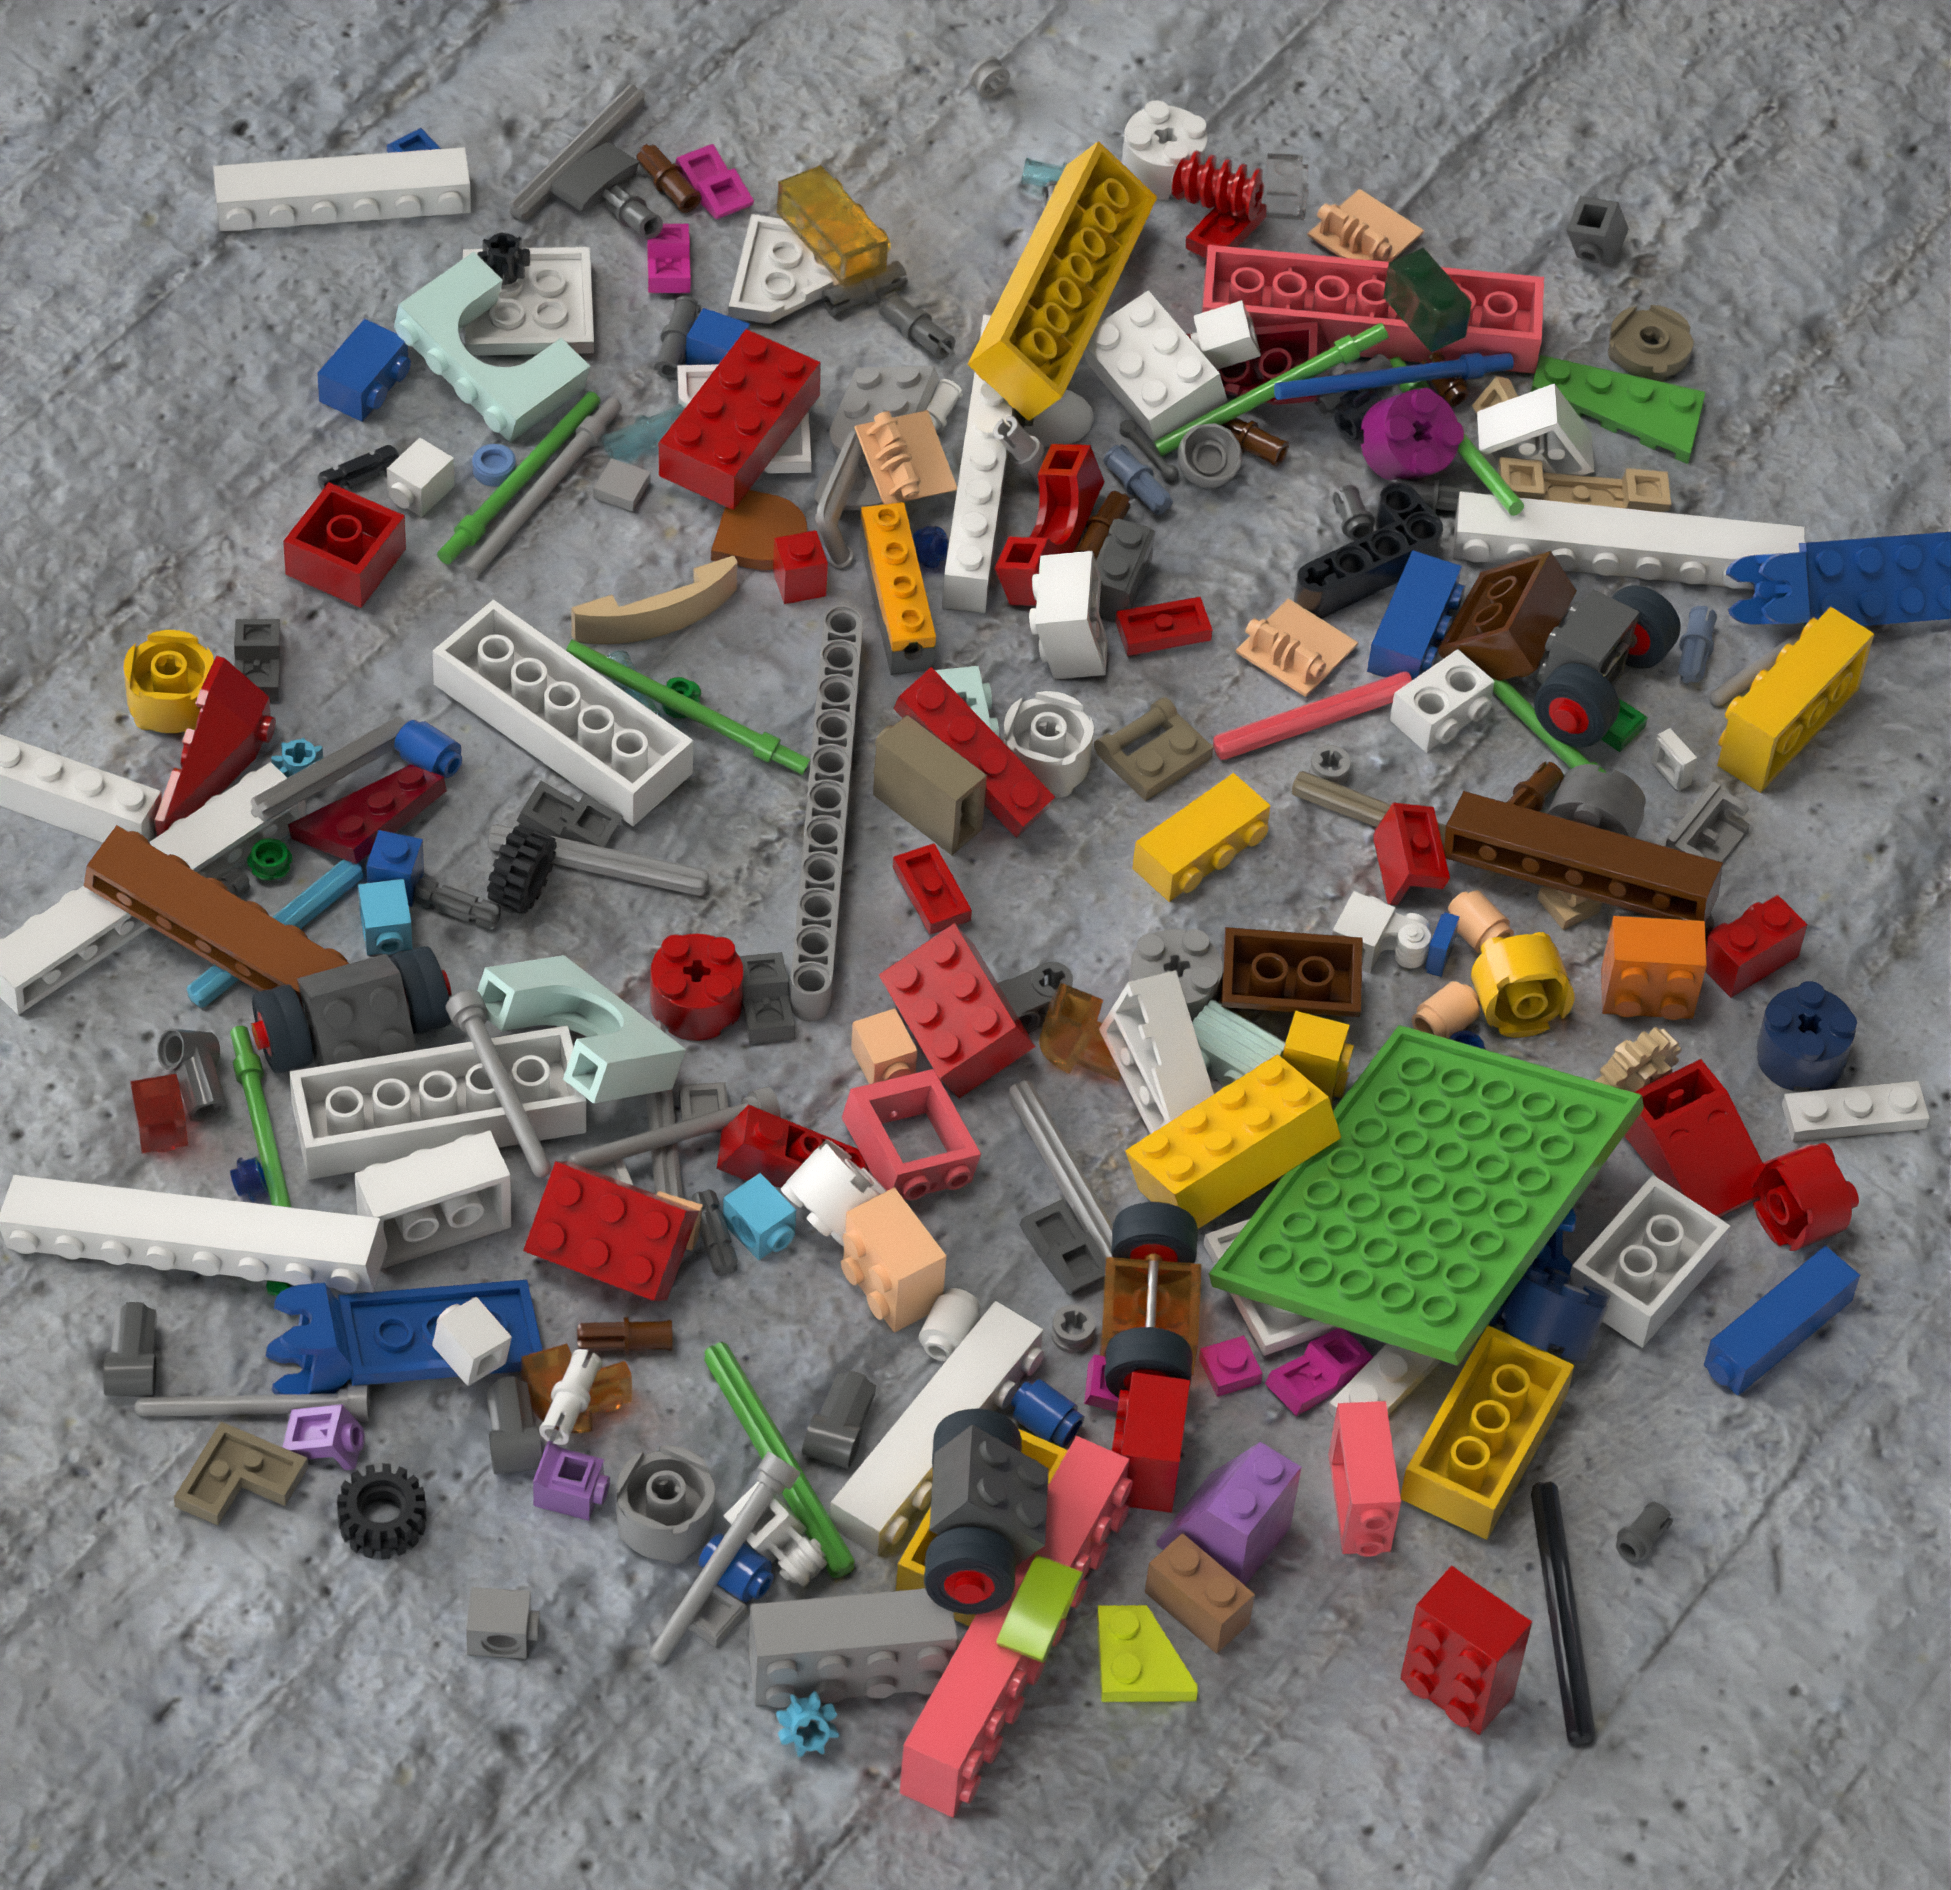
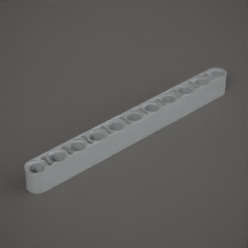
M837 605L830 608L825 613L823 619L790 986L792 1012L799 1019L808 1022L824 1018L830 1011L832 1001L863 635V617L861 613L854 607L847 605Z

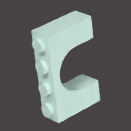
M472 252L398 305L394 329L397 335L405 341L406 345L415 348L425 358L428 367L435 374L442 375L454 387L456 394L463 402L471 404L483 416L491 430L500 433L511 443L584 390L590 365L562 338H559L529 361L518 366L496 367L483 363L473 357L463 346L459 332L467 324L497 304L503 280L475 252Z
M562 955L485 967L477 991L481 994L488 1009L487 1020L498 1029L506 1031L536 1025L557 1027L568 1025L569 1030L586 1036V1038L576 1039L563 1080L593 1104L666 1091L673 1088L686 1049L566 956Z

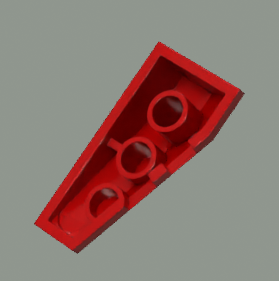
M215 657L200 689L196 705L201 707L198 715L196 730L186 729L182 740L184 745L180 761L182 769L174 768L171 772L155 818L156 837L167 831L175 821L186 818L202 808L211 797L220 795L256 759L263 742L269 743L273 737L276 718L271 716L269 696L224 657Z

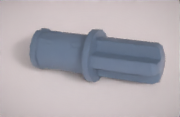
M1124 444L1120 446L1115 445L1106 453L1103 460L1104 464L1124 483V490L1128 494H1136L1156 515H1162L1166 509L1171 508L1173 499L1153 478V469L1148 465H1142Z
M1699 605L1690 610L1686 633L1682 635L1679 641V648L1682 654L1678 673L1681 675V681L1687 684L1691 681L1698 683L1702 680L1707 657L1714 650L1712 634L1717 621V614L1712 609L1706 621L1707 606Z

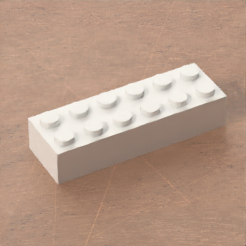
M495 600L489 602L432 651L433 682L435 686L596 801L622 815V819L631 826L637 824L693 774L694 740Z
M568 1025L491 1038L539 1141L586 1133V1098L563 1080L573 1051ZM472 1041L290 1071L292 1107L308 1180L363 1171L376 1163L392 1162L410 1156L413 1152L420 1149H433L452 1143L464 1135H477L486 1131H491L498 1148L519 1144Z

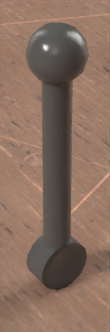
M1133 420L1122 421L1120 424V434L1125 438L1133 439L1162 470V476L1166 481H1175L1179 475L1177 467L1168 465L1137 432V424Z

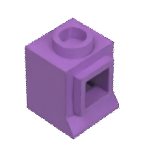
M548 1441L533 1479V1506L590 1521L595 1504H604L610 1486V1476L604 1475V1459L564 1449ZM563 1477L575 1479V1480H578V1481L566 1479V1478H563Z

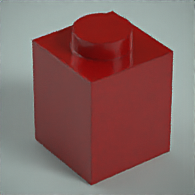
M817 530L774 538L773 574L783 603L789 604L826 597L828 562Z

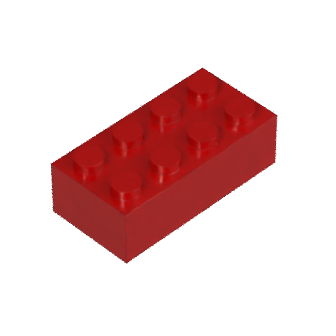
M745 329L659 441V477L735 510L819 398L821 362Z

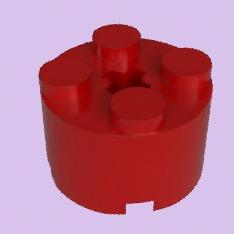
M674 934L666 937L651 963L650 1007L652 1015L656 1021L659 1019L668 1027L669 1033L681 1039L702 1041L720 1035V1031L723 1028L727 1027L730 1023L733 1025L738 1020L742 1011L743 964L735 950L734 943L726 937H715L707 934Z
M1823 1142L1816 1145H1805L1758 1164L1754 1168L1750 1179L1751 1188L1758 1186L1760 1200L1753 1202L1760 1224L1770 1239L1778 1246L1790 1245L1789 1251H1797L1845 1231L1851 1221L1852 1209L1859 1204V1196L1855 1186L1850 1181L1845 1180L1839 1166L1835 1162L1832 1149Z

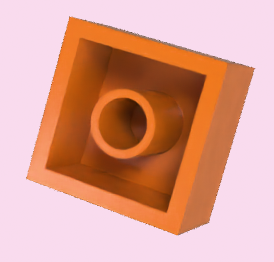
M1613 916L1601 967L1602 1014H1614L1622 1017H1664L1669 1020L1693 1019L1707 966L1705 921Z

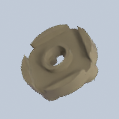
M1651 305L1650 310L1636 311L1637 306L1623 310L1616 316L1611 325L1608 357L1611 361L1634 375L1660 382L1666 381L1668 376L1680 372L1688 364L1692 355L1694 338L1692 339L1690 335L1691 327L1683 316L1670 308L1660 305ZM1654 338L1658 340V345H1650L1643 340L1650 341Z

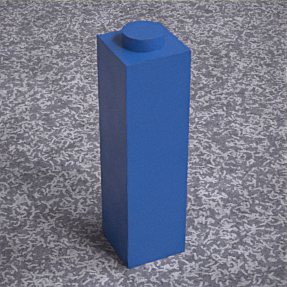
M1825 1245L1712 1338L1703 1366L1708 1369L1709 1374L1717 1383L1726 1385L1739 1396L1853 1301L1860 1274Z

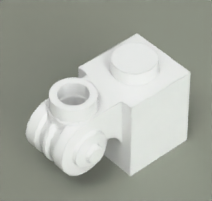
M1353 891L1333 928L1332 935L1363 937L1362 971L1371 973L1378 957L1384 950H1394L1395 960L1402 967L1417 968L1424 964L1428 955L1431 939L1428 920L1416 913H1409L1403 916L1395 912L1396 907L1388 905L1376 897H1368Z
M759 1481L723 1515L731 1525L756 1489ZM775 1495L746 1538V1541L772 1563L778 1558L780 1560L778 1564L782 1568L779 1572L781 1576L787 1581L791 1580L794 1584L798 1582L803 1587L828 1564L823 1558L825 1554L820 1549L822 1545L815 1538L810 1541L807 1537L801 1535L807 1528Z

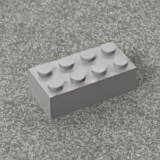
M926 1589L751 1604L749 1662L755 1706L787 1707L791 1704L790 1695L794 1694L797 1698H809L813 1691L817 1692L822 1703H834L844 1698L859 1696L881 1699L889 1697L894 1693L913 1691L921 1694H932L956 1652L957 1633L954 1613L933 1602L928 1596Z

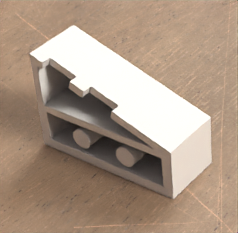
M1176 970L1128 982L1100 1026L1099 1031L1150 1134L1182 1115L1185 1111L1212 1096L1214 1092Z

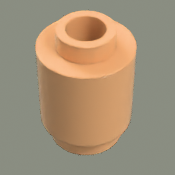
M1478 890L1470 893L1466 891L1460 893L1451 901L1448 907L1450 914L1460 916L1457 933L1478 953H1481L1482 944L1490 938L1502 937L1505 939L1514 935V931L1509 927V919Z
M1456 981L1448 983L1417 1007V1013L1412 1016L1413 1028L1443 1038H1453L1479 1018L1480 1002L1478 995L1466 984Z

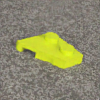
M1098 1605L1097 1634L1101 1702H1186L1197 1700L1198 1686L1147 1605Z

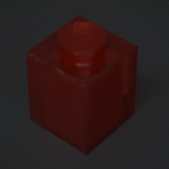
M177 1073L130 1081L132 1105L141 1153L153 1151L168 1152L177 1147L188 1146L186 1118Z

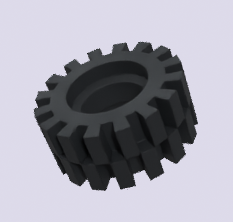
M522 824L515 826L512 833H509L506 837V844L501 845L498 859L495 858L493 866L495 868L490 873L488 879L491 881L487 886L488 899L521 914H525L528 912V909H532L535 899L538 900L541 895L542 886L545 887L548 879L546 878L548 873L552 871L553 865L551 862L556 857V851H554L557 847L556 839Z
M382 1463V1472H375L374 1464L365 1466L366 1475L362 1476L358 1470L351 1474V1483L345 1480L341 1485V1494L337 1496L338 1526L341 1529V1537L344 1542L350 1540V1549L356 1553L363 1546L364 1557L373 1559L374 1552L381 1551V1560L390 1559L389 1550L392 1549L396 1550L399 1557L406 1553V1543L414 1548L419 1543L418 1534L423 1536L425 1532L427 1517L423 1487L419 1488V1480L414 1474L407 1479V1469L399 1466L394 1474L391 1471V1464ZM387 1500L398 1504L401 1512L397 1518L391 1521L373 1522L365 1518L363 1510L365 1506L372 1502Z

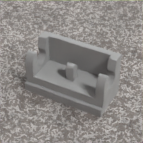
M1713 781L1668 836L1665 847L1724 863L1748 833L1750 827L1748 822L1734 815L1729 809L1744 816L1749 811V807L1742 800L1722 790L1720 785Z

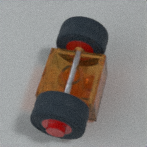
M1160 1202L1135 1204L1120 1211L1113 1222L1112 1257H1106L1102 1287L1099 1355L1105 1357L1106 1386L1118 1398L1120 1390L1130 1391L1132 1372L1190 1380V1385L1192 1376H1194L1199 1337L1202 1264H1195L1197 1258L1198 1227L1194 1217L1189 1212L1175 1205Z

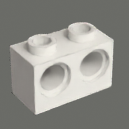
M1457 649L1394 693L1390 721L1427 753L1438 744H1446L1451 741L1458 731L1471 721L1477 722L1486 716L1492 706L1491 698L1495 681Z

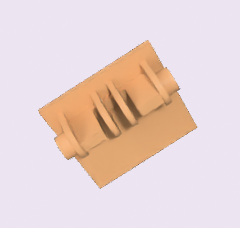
M1358 189L1340 206L1336 204L1331 206L1327 203L1323 204L1317 214L1321 222L1308 232L1307 236L1342 258L1392 262L1424 233V230L1363 190Z
M928 410L898 417H892L890 411H885L874 416V422L854 427L883 504L907 502L957 490L956 482Z
M1288 598L1268 619L1259 621L1253 618L1249 622L1245 633L1250 636L1236 649V653L1307 697L1358 646V642Z

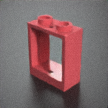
M934 1069L850 1089L841 1118L873 1177L887 1191L895 1187L904 1200H916L928 1193L944 1189L956 1190L972 1182L981 1153ZM926 1113L947 1153L903 1163L882 1124Z
M1386 1401L1338 1403L1328 1456L1342 1554H1358L1370 1557L1382 1552H1391L1401 1498Z

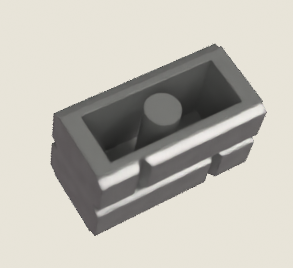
M1119 518L1113 520L1108 537H1106L1096 560L1101 576L1099 605L1101 619L1115 623L1116 611L1132 609L1152 561L1155 531L1150 527Z

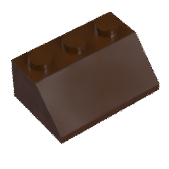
M1551 551L1482 571L1441 643L1438 653L1442 658H1446L1458 649L1489 677L1498 681L1515 676L1519 678L1529 676L1540 666V660L1546 651L1545 645L1548 637L1567 614L1568 607L1577 590Z
M1225 927L1221 954L1223 972L1219 993L1221 1007L1282 1012L1298 1011L1308 1014L1360 1017L1363 937Z

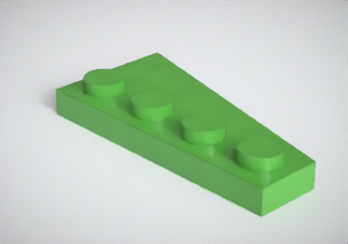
M1540 355L1531 392L1555 383L1579 417L1586 414L1597 419L1604 429L1614 433L1621 429L1639 437V444L1656 450L1658 446L1676 453L1674 459L1686 464L1689 463L1705 391Z

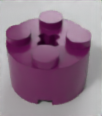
M1429 388L1410 390L1377 402L1367 411L1361 425V430L1364 429V443L1361 444V449L1367 464L1377 475L1390 481L1396 480V477L1415 480L1443 470L1452 462L1459 444L1464 439V429L1457 421L1450 405Z

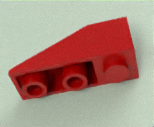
M751 1105L745 1107L721 1132L716 1169L746 1181L761 1173L774 1187L782 1188L795 1171L826 1139L851 1156L850 1160L860 1169L864 1167L869 1172V1167L859 1149Z

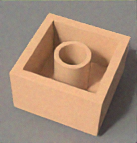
M894 1187L846 1212V1233L842 1236L844 1256L843 1260H841V1267L847 1280L854 1286L858 1284L866 1294L869 1308L874 1316L879 1320L884 1318L895 1333L929 1315L937 1297L943 1295L947 1255Z

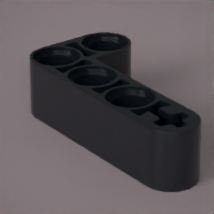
M1404 483L1388 484L1382 489L1379 497L1376 515L1377 530L1300 567L1297 573L1293 601L1321 619L1398 583L1412 550L1438 558L1443 534V523L1411 486Z

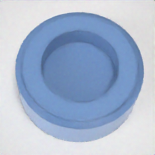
M488 444L480 447L473 455V475L477 481L486 486H500L516 469L514 453L508 447L500 444Z

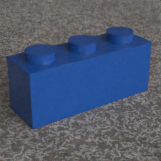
M1412 550L1372 641L1367 672L1386 678L1405 671L1414 680L1435 665L1438 648L1434 646L1437 640L1443 642L1452 621V617L1448 616L1450 609H1459L1465 592V585L1459 584L1462 566Z

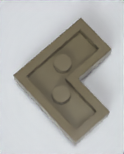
M220 1422L174 1495V1505L178 1509L216 1525H219L241 1488L285 1506L308 1469V1458L224 1422Z

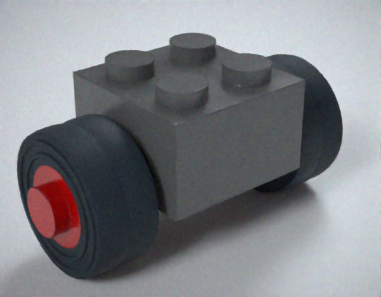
M1637 585L1624 587L1612 597L1593 589L1582 603L1576 601L1566 617L1565 625L1562 628L1556 626L1549 635L1545 645V650L1550 652L1549 657L1544 661L1537 676V681L1542 684L1534 699L1535 714L1539 723L1553 738L1573 747H1589L1603 738L1619 714V698L1613 686L1623 674L1625 665L1639 669L1653 667L1666 657L1678 641L1681 624L1672 604L1658 592Z
M429 946L397 953L391 959L387 954L297 978L303 1009L291 985H282L272 990L260 991L252 996L255 1022L251 1023L254 1040L259 1050L263 1049L267 1062L274 1073H283L293 1068L308 1066L313 1062V1055L315 1063L319 1067L416 1051L413 1034H422L430 1030L440 1029L451 1023L446 1010V1004L449 1001V997L452 996L450 982L445 970H441L437 958Z
M965 1409L954 1412L941 1420L933 1436V1481L929 1530L938 1536L932 1540L926 1552L924 1584L926 1592L933 1602L946 1610L960 1614L987 1613L1007 1603L1015 1586L1016 1566L1045 1546L1049 1468L1021 1453L1022 1438L1016 1424L1008 1417L991 1410Z

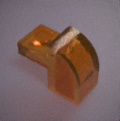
M1060 983L1050 1000L1039 1037V1046L1043 1055L1054 1066L1069 1074L1076 1064L1119 1081L1122 1075L1099 1031L1102 1023L1097 1021L1103 999Z
M567 1343L521 1357L522 1381L528 1383L531 1407L543 1422L553 1402L551 1392L554 1385L562 1381L571 1361L572 1354ZM626 1361L602 1367L598 1371L589 1391L590 1403L584 1412L579 1413L571 1433L592 1431V1413L599 1411L611 1412L619 1409L626 1403L632 1402V1375Z

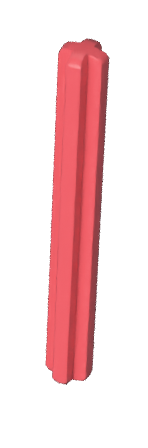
M1404 671L1215 735L1213 738L1214 751L1220 760H1226L1393 703L1394 693L1413 679L1408 672Z

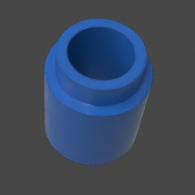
M408 721L395 738L394 747L400 752L401 759L408 764L444 776V778L452 777L461 766L462 748L460 743L426 721Z
M1038 1379L1033 1384L1026 1381L1017 1390L1010 1403L1015 1408L1012 1415L1014 1420L1039 1438L1050 1443L1055 1442L1062 1448L1074 1438L1085 1419V1416L1077 1411V1404L1041 1379Z
M723 1534L715 1535L703 1549L698 1561V1565L701 1568L705 1567L722 1541ZM743 1543L717 1585L744 1603L750 1601L753 1597L758 1600L764 1596L773 1582L774 1575L770 1573L772 1562Z

